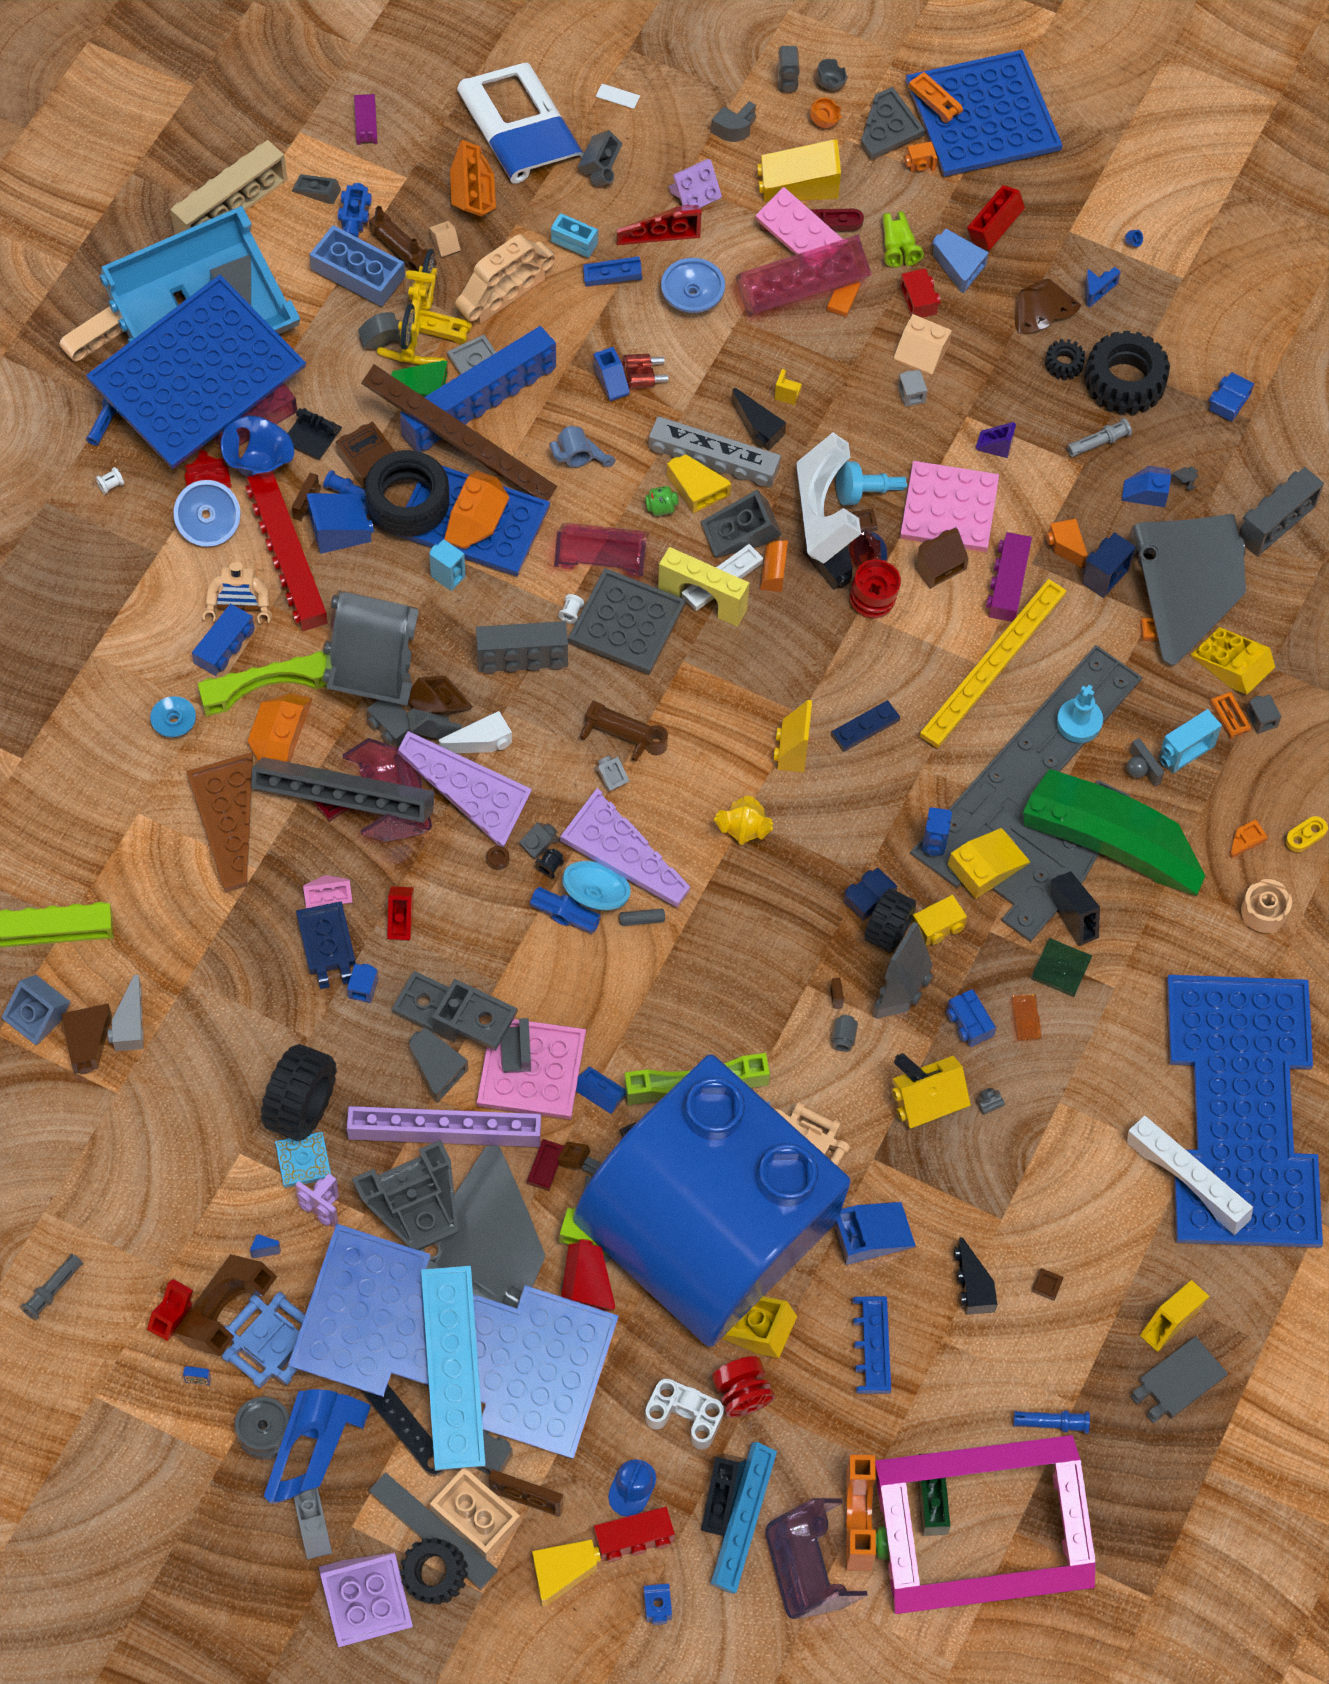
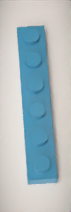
M759 1442L751 1444L711 1581V1585L730 1594L737 1592L777 1451Z

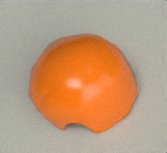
M827 97L818 98L811 105V119L814 124L821 128L833 127L842 117L840 115L841 107Z

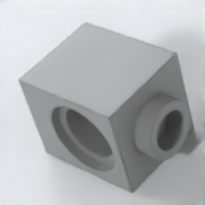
M909 370L899 374L898 388L905 407L926 403L927 388L921 371Z

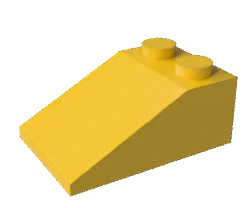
M807 700L786 716L782 721V728L777 727L776 741H780V748L775 747L774 761H778L777 770L804 773L812 700Z
M1002 828L968 841L951 852L948 861L949 868L975 899L1030 864L1029 859Z
M763 1296L721 1339L757 1354L779 1358L797 1315L787 1301Z

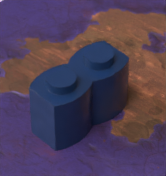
M879 868L867 871L862 876L861 882L856 885L853 883L845 890L844 903L862 920L872 915L880 898L888 889L892 888L897 891L898 886Z

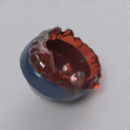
M869 530L861 531V534L850 542V558L853 559V564L858 568L868 560H887L886 543L875 532H870Z

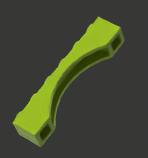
M318 651L305 657H294L288 661L273 662L268 666L253 667L240 673H229L224 677L216 679H205L203 682L197 683L205 716L227 712L244 695L267 685L294 683L313 689L324 688L326 683L322 682L326 668L327 655L323 654V651Z
M766 1053L741 1056L724 1063L749 1087L769 1086L770 1072ZM646 1069L625 1072L624 1085L628 1105L660 1101L690 1071L667 1072Z

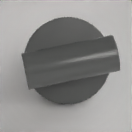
M994 1088L982 1090L980 1096L977 1097L980 1105L979 1108L983 1115L1005 1105L1000 1091L994 1090Z

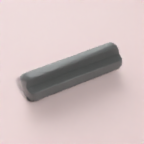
M661 908L621 912L619 915L620 924L627 926L664 922L665 911Z

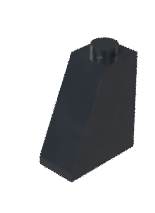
M806 540L804 541L803 554L833 590L838 587H844L851 581L853 567L848 545L823 564L809 556Z
M1070 871L1051 879V897L1077 945L1081 946L1099 938L1100 906L1076 876Z

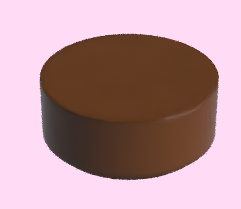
M502 846L490 848L486 855L488 866L494 870L506 868L510 861L508 850Z

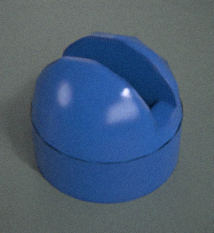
M1140 230L1128 231L1125 235L1126 244L1132 247L1140 246L1143 242L1142 232Z

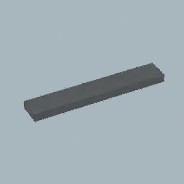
M386 1472L370 1488L369 1493L421 1539L438 1538L458 1547L457 1549L464 1555V1561H467L468 1567L465 1568L466 1572H468L467 1579L479 1590H482L498 1572V1569Z

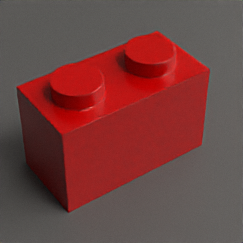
M926 268L902 273L900 288L911 316L914 314L923 318L936 315L941 300L939 294L934 291L933 278L928 275Z

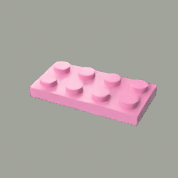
M785 187L755 215V219L815 273H818L846 244V241Z

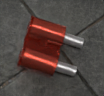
M649 353L623 355L622 366L629 389L654 387L655 383L668 382V374L654 375L653 368H651V365L664 364V357H650Z

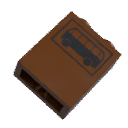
M374 422L362 425L356 431L343 435L336 441L337 454L363 489H365L366 476L373 464L385 455L395 452Z

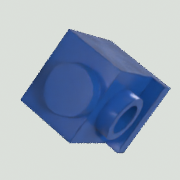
M669 1583L644 1586L646 1622H652L653 1625L668 1623L667 1620H672ZM655 1601H662L663 1605L656 1607L653 1603Z

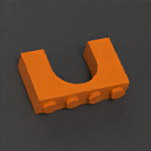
M850 1455L846 1470V1571H872L876 1556V1530H872V1498L875 1484V1455Z

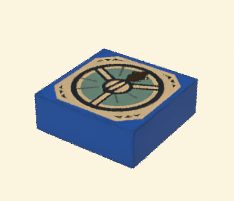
M184 1367L183 1377L185 1383L210 1386L211 1374L208 1369Z

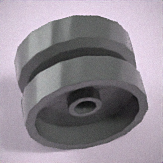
M256 1397L247 1401L237 1413L235 1418L237 1438L242 1450L250 1457L267 1460L273 1459L278 1455L290 1419L285 1406L278 1400L270 1397Z

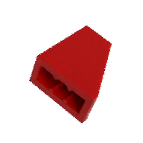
M579 1239L577 1243L568 1245L561 1297L603 1311L615 1310L614 1297L602 1247L595 1246L593 1241Z

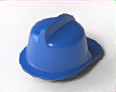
M635 1459L627 1461L619 1468L608 1496L610 1506L617 1514L628 1517L643 1511L656 1483V1474L652 1466L643 1460Z

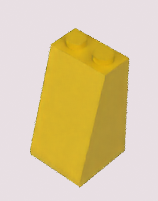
M838 139L761 155V164H757V176L762 179V181H759V194L763 193V201L769 202L783 187L799 201L838 199L841 179Z

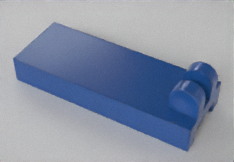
M640 256L583 264L586 287L643 279Z

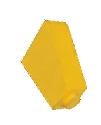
M685 454L681 457H675L667 463L668 478L693 514L731 496V483L729 480Z
M1191 1280L1159 1307L1140 1336L1159 1352L1201 1310L1210 1296Z
M592 1539L532 1551L542 1607L548 1606L597 1571V1562H601L599 1548L593 1546Z

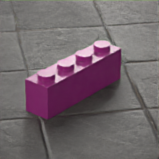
M1006 532L1005 540L1000 539L998 553H1002L1001 559L996 558L994 571H997L998 574L997 577H992L990 590H994L993 596H988L986 608L990 609L989 618L1013 622L1016 618L1032 537Z

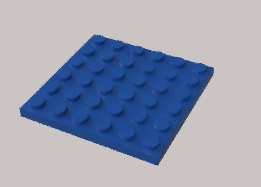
M1023 49L923 71L963 107V112L957 116L954 115L953 119L948 123L943 122L939 114L909 89L930 142L932 141L937 161L944 177L1062 150L1061 140ZM923 72L906 75L905 81L907 86H909L910 81Z

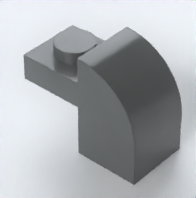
M748 101L738 114L723 106L712 119L711 133L729 142H738L750 136V127L756 119V105Z
M392 312L380 313L369 318L358 329L363 346L377 350L379 347H384L390 340L401 342L400 330H398L401 320H396L395 314Z

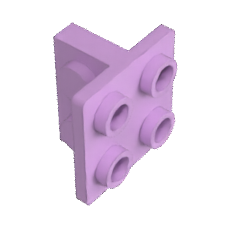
M706 159L674 174L675 183L669 186L671 194L680 198L682 206L698 205L702 207L722 197L710 159Z
M328 1174L324 1179H319L313 1188L314 1191L299 1181L295 1184L299 1206L308 1213L310 1211L315 1213L317 1219L325 1226L331 1225L335 1228L336 1224H339L336 1208L332 1206L339 1197L336 1178Z

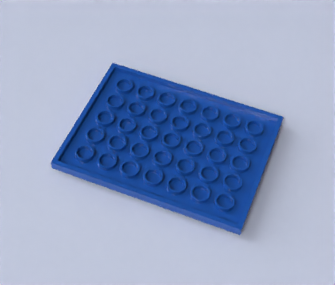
M218 275L86 375V379L156 453L174 469L221 433L227 426L239 419L304 369L306 362L221 275Z

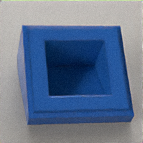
M260 1234L256 1235L250 1249L252 1258L276 1255L281 1252L279 1241Z

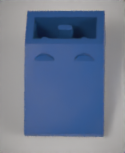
M902 1202L855 1205L841 1210L839 1218L834 1225L846 1265L916 1247Z

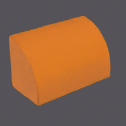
M775 541L766 546L760 590L782 592L788 541Z

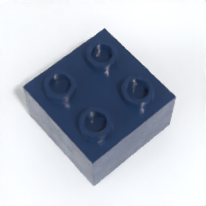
M1115 532L1109 538L1105 537L1096 553L1091 552L1085 561L1087 566L1083 571L1084 579L1082 584L1104 599L1130 570L1136 547Z

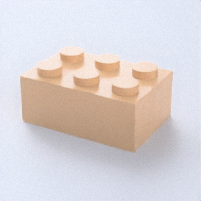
M462 1468L430 1503V1511L486 1560L496 1552L520 1525V1515L466 1468Z

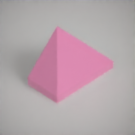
M324 875L303 885L306 908L342 901V904L353 903L349 879Z

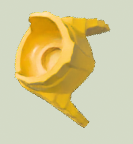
M744 796L734 801L729 811L719 810V813L714 818L721 832H728L741 846L757 837L763 839L773 830L772 819L765 817L764 807L752 796Z

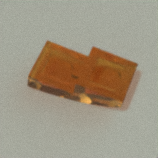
M1036 994L1012 996L1017 1040H1041Z

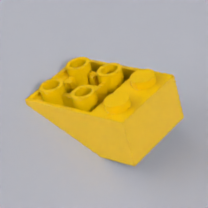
M1221 627L1213 632L1191 654L1193 659L1228 687L1246 695L1275 668L1270 647Z

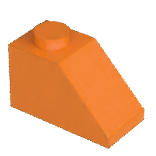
M1071 519L1050 523L1049 532L1046 533V540L1048 545L1052 546L1054 554L1081 568L1085 567L1088 554L1077 520Z

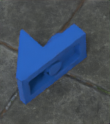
M1113 267L1109 272L1105 271L1099 278L1091 270H1087L1085 291L1086 305L1089 308L1118 284L1121 271Z

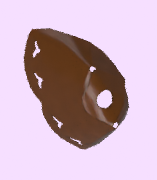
M1043 279L1025 287L1019 292L1015 307L1016 330L1020 334L1039 331L1049 326L1054 319H1065L1072 316L1080 309L1081 304L1051 279ZM1062 307L1067 309V311L1063 310V312H1060ZM1039 317H1040V318H1045V320H1043V321L1041 320V322L1038 323ZM1025 322L1031 325L1030 327L1025 326L1024 328H1022Z

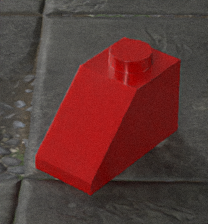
M390 887L388 894L387 939L411 940L414 887Z

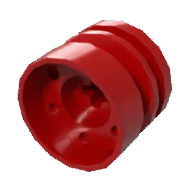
M874 559L861 564L855 573L849 596L851 605L856 612L864 617L874 619L884 617L890 613L895 605L901 586L899 571L885 560Z
M748 1356L723 1365L712 1374V1380L717 1392L725 1394L721 1398V1403L726 1406L725 1413L730 1418L756 1412L775 1399L773 1390L769 1389L770 1382L768 1380H761L765 1376V1370L760 1358L757 1356Z

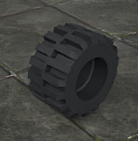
M892 888L888 889L880 898L865 930V941L890 953L895 950L910 925L916 910V900Z
M438 1538L421 1539L422 1542L420 1543L415 1542L412 1545L413 1548L411 1550L407 1549L405 1552L407 1555L406 1559L401 1560L403 1570H400V1576H403L404 1579L401 1581L403 1586L408 1589L407 1592L414 1596L415 1599L425 1603L438 1605L442 1602L452 1601L451 1598L453 1596L457 1597L460 1594V1588L464 1589L466 1583H463L464 1579L468 1578V1572L465 1570L468 1565L467 1561L463 1559V1553L454 1544ZM439 1556L446 1563V1576L440 1584L433 1587L428 1586L422 1579V1567L429 1558Z

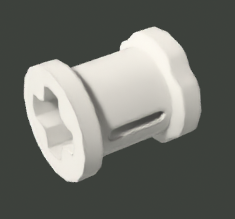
M115 467L112 468L111 472L101 477H95L104 495L108 493V490L118 485H124L123 478Z
M573 594L566 595L563 610H560L558 617L569 624H575L578 619L579 609L584 605L583 599Z

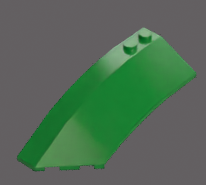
M1049 769L1031 794L1023 811L1025 827L1071 841L1108 856L1148 876L1155 883L1198 896L1206 878L1179 823L1133 798L1093 782Z

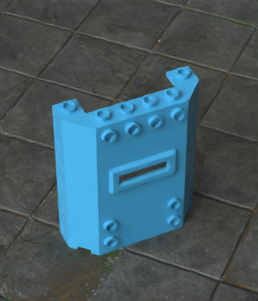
M243 206L101 267L99 278L102 285L106 287L110 298L108 303L112 312H117L120 318L118 323L123 332L126 331L129 336L128 343L178 306L173 295L174 293L181 290L185 298L188 299L210 282L211 269L247 255L251 257V307L278 334L299 326L300 317L292 301L286 302L250 232L252 224Z

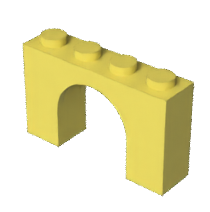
M669 547L659 563L658 589L680 597L688 583L697 585L708 591L718 603V618L738 627L748 608L749 582Z

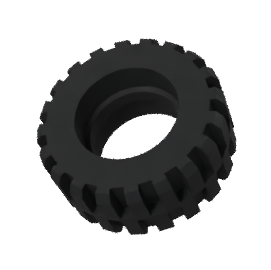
M1118 331L1111 333L1110 337L1106 335L1101 338L1100 342H1096L1092 351H1090L1085 372V385L1092 399L1096 398V403L1101 407L1103 405L1107 407L1106 410L1113 412V410L1118 411V414L1125 415V413L1133 415L1137 414L1138 411L1142 413L1149 410V407H1154L1159 399H1162L1169 377L1170 362L1168 361L1167 353L1162 351L1163 347L1158 342L1154 343V339L1150 336H1142V333L1137 331L1136 334L1130 333V331H1123V333ZM1119 364L1131 365L1142 371L1145 378L1138 381H1125L1113 375L1109 368Z
M302 1044L291 1046L283 1054L282 1059L278 1061L277 1067L271 1075L262 1101L261 1121L266 1129L295 1141L304 1140L312 1134L329 1104L333 1085L336 1081L337 1068L332 1056Z

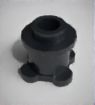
M546 849L542 859H536L535 868L548 878L554 879L556 869L564 864L563 855L556 849Z

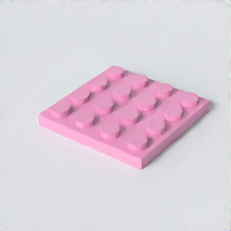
M913 461L900 539L924 542L938 537L945 530H951L956 527L959 530L965 549L987 552L999 474Z
M514 1019L510 1027L519 1026V1020ZM529 1021L531 1071L504 1073L502 1070L501 1042L496 1051L487 1047L477 1099L478 1107L572 1119L586 1029Z

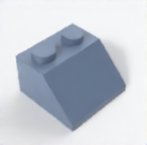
M34 975L19 981L1 1018L33 1044L38 1045L62 1021V1013H66L71 1002L39 976Z

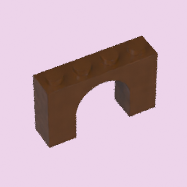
M230 1254L173 1333L189 1348L221 1356L234 1338V1335L217 1321L222 1309L233 1298L243 1293L264 1296L277 1276L263 1262Z

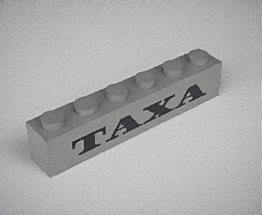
M659 416L649 435V449L656 453H664L674 458L686 454L704 466L714 469L716 472L730 474L741 480L752 481L759 486L771 488L780 468L781 455Z

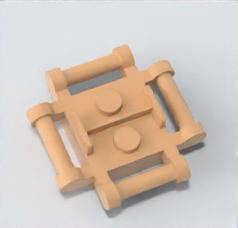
M801 1102L797 1103L791 1117L775 1108L780 1115L826 1156L830 1148L835 1150L830 1160L837 1166L843 1155L848 1153L850 1146L844 1141L835 1139L842 1125L841 1122L837 1120L832 1121L805 1108L806 1105ZM802 1116V1117H804V1118H806V1119H808V1120H810V1121H812V1122H814V1123H816V1124H818V1125H820V1126H822V1127L828 1129V1130H829L828 1134L826 1135V1134L822 1133V1130H821L820 1128H818V1127H816V1126H814V1125H812V1124H810V1123H808V1122H806V1121H803V1120H801V1122L798 1121L799 1118Z

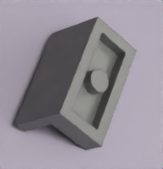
M414 708L408 712L412 733L441 739L462 729L461 724L449 722V718Z
M529 1018L519 1019V1026L509 1027L501 1041L502 1070L504 1073L531 1071Z

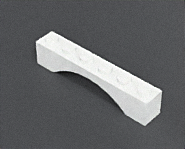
M1146 1116L1142 1117L1128 1131L1127 1144L1143 1158L1164 1167L1183 1181L1203 1201L1216 1220L1231 1233L1236 1235L1251 1220L1253 1206Z

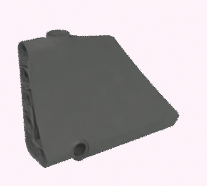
M1234 514L1177 521L1142 522L1131 528L1129 534L1131 544L1136 547L1134 554H1138V564L1143 569L1162 659L1167 664L1176 665L1245 594V544L1243 538L1239 537ZM1150 553L1154 559L1147 560L1143 554Z
M492 1145L484 1148L454 1195L458 1233L430 1245L436 1248L437 1255L429 1258L426 1269L471 1266L474 1295L517 1308L524 1286L533 1287L545 1259V1253L502 1150L499 1146Z

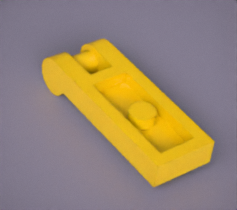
M423 309L420 311L419 322L421 328L419 332L453 340L459 345L466 343V334L470 332L472 327L469 321Z

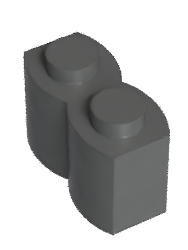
M781 46L778 51L779 62L777 64L778 88L780 92H795L799 86V51L797 46Z

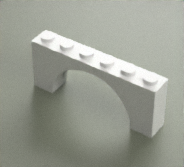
M831 433L796 462L807 553L811 558L817 559L823 564L861 534L859 518L844 508L833 515L824 516V500L829 485L842 465L851 458L849 443L835 433Z

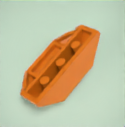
M462 140L450 169L451 204L482 217L496 209L494 173L487 159L483 156L481 147Z
M475 471L467 477L451 511L444 540L455 547L465 550L470 545L493 535L509 501V495L497 477L480 471Z
M288 693L261 702L247 740L258 761L265 757L291 762L312 703V698Z

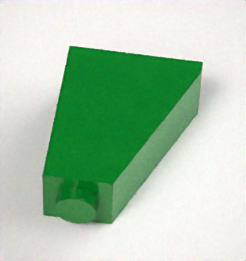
M442 360L392 371L391 376L425 397L446 384L448 362Z

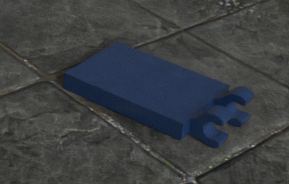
M342 901L296 910L309 973H317L320 989L330 988L326 971L338 968L341 971L343 985L349 984L351 977L349 966L356 964Z

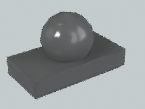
M1138 738L1132 741L1129 752L1133 757L1127 763L1128 774L1134 778H1141L1146 775L1154 787L1161 784L1164 775L1161 766L1141 739Z

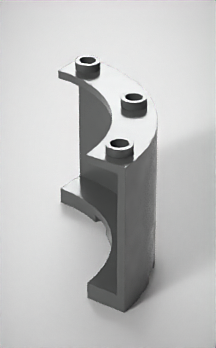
M338 590L337 595H333L331 600V608H334L329 640L325 641L323 654L327 656L322 682L326 683L327 689L407 706L412 687L410 673H408L412 650H409L408 641L414 638L419 609Z

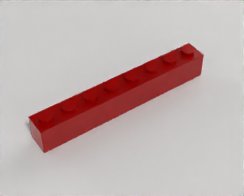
M273 470L248 476V486H245L248 499L252 498L254 501L251 504L255 517H260L261 521L258 522L261 534H266L267 539H265L268 552H273V566L275 570L279 569L281 575H278L281 587H286L288 593H285L289 606L293 605L295 610L292 612L295 624H300L302 632L328 624L327 612Z

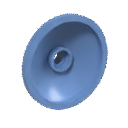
M685 258L674 262L666 269L661 280V290L666 301L674 308L683 312L699 313L713 308L720 302L725 291V280L722 272L713 263L700 258Z
M201 480L188 485L181 491L175 501L173 515L178 531L186 540L198 546L211 547L225 542L235 533L240 521V507L237 498L228 487L216 481ZM202 511H209L210 517L203 518Z

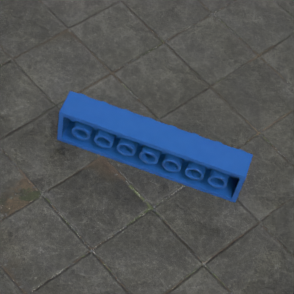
M540 325L424 398L466 425L472 419L482 416L488 409L501 404L504 399L516 395L520 389L535 383L544 374L551 373L556 368V342ZM403 411L400 412L401 435L414 451L421 452L427 450L435 442L443 439Z

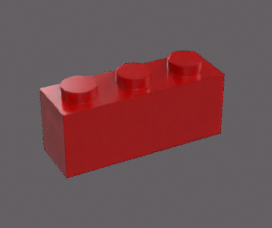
M1002 185L973 219L967 229L971 242L974 245L990 251L1025 209L1020 190Z
M667 1506L594 1525V1536L599 1548L601 1561L615 1562L622 1559L623 1555L630 1553L633 1556H637L647 1552L646 1549L667 1548L675 1541V1533Z

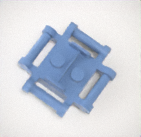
M282 1292L277 1293L268 1306L258 1296L253 1294L248 1300L247 1306L228 1326H224L234 1335V1338L231 1340L233 1345L224 1352L222 1358L227 1363H233L254 1380L253 1384L258 1388H262L271 1377L278 1379L287 1386L292 1381L291 1377L297 1371V1369L287 1367L284 1371L282 1369L290 1361L300 1331L276 1311L281 1307L301 1324L305 1314L286 1300L287 1296ZM256 1309L259 1310L261 1314L239 1337L235 1332ZM239 1352L244 1354L259 1366L263 1372L259 1373L237 1354Z

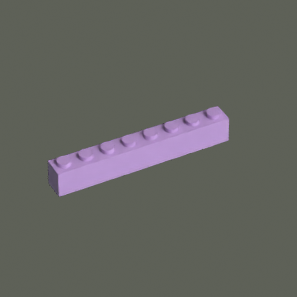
M349 1106L347 1133L348 1140L434 1143L441 1140L442 1143L540 1147L541 1114Z

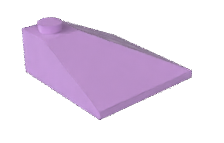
M395 1552L342 1560L319 1567L338 1647L413 1627Z

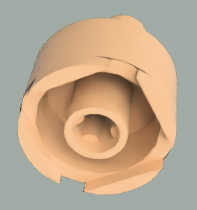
M1263 879L1254 885L1252 884L1248 888L1241 906L1243 923L1258 932L1276 933L1284 925L1292 906V897L1285 890L1286 887L1272 879Z

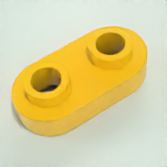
M1318 816L1308 818L1289 831L1286 838L1287 847L1293 852L1305 851L1325 837L1328 830L1326 821ZM1311 829H1317L1318 832L1315 833ZM1294 840H1298L1301 844H1296Z

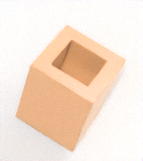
M449 221L429 227L432 240L441 257L461 251L455 227Z

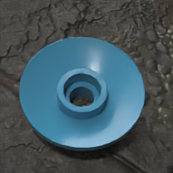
M171 696L160 700L154 705L150 714L152 727L160 735L171 738L179 737L192 729L196 721V712L188 700L182 697ZM172 719L178 720L176 722H170Z

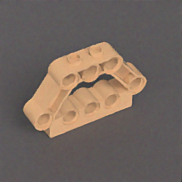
M521 234L514 236L476 264L474 273L465 289L455 301V307L469 321L476 320L479 324H482L545 280V271L555 263L556 255L542 242L535 243L529 241Z

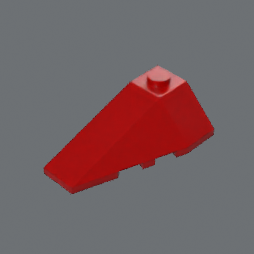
M698 205L679 206L617 229V245L700 238L701 208Z

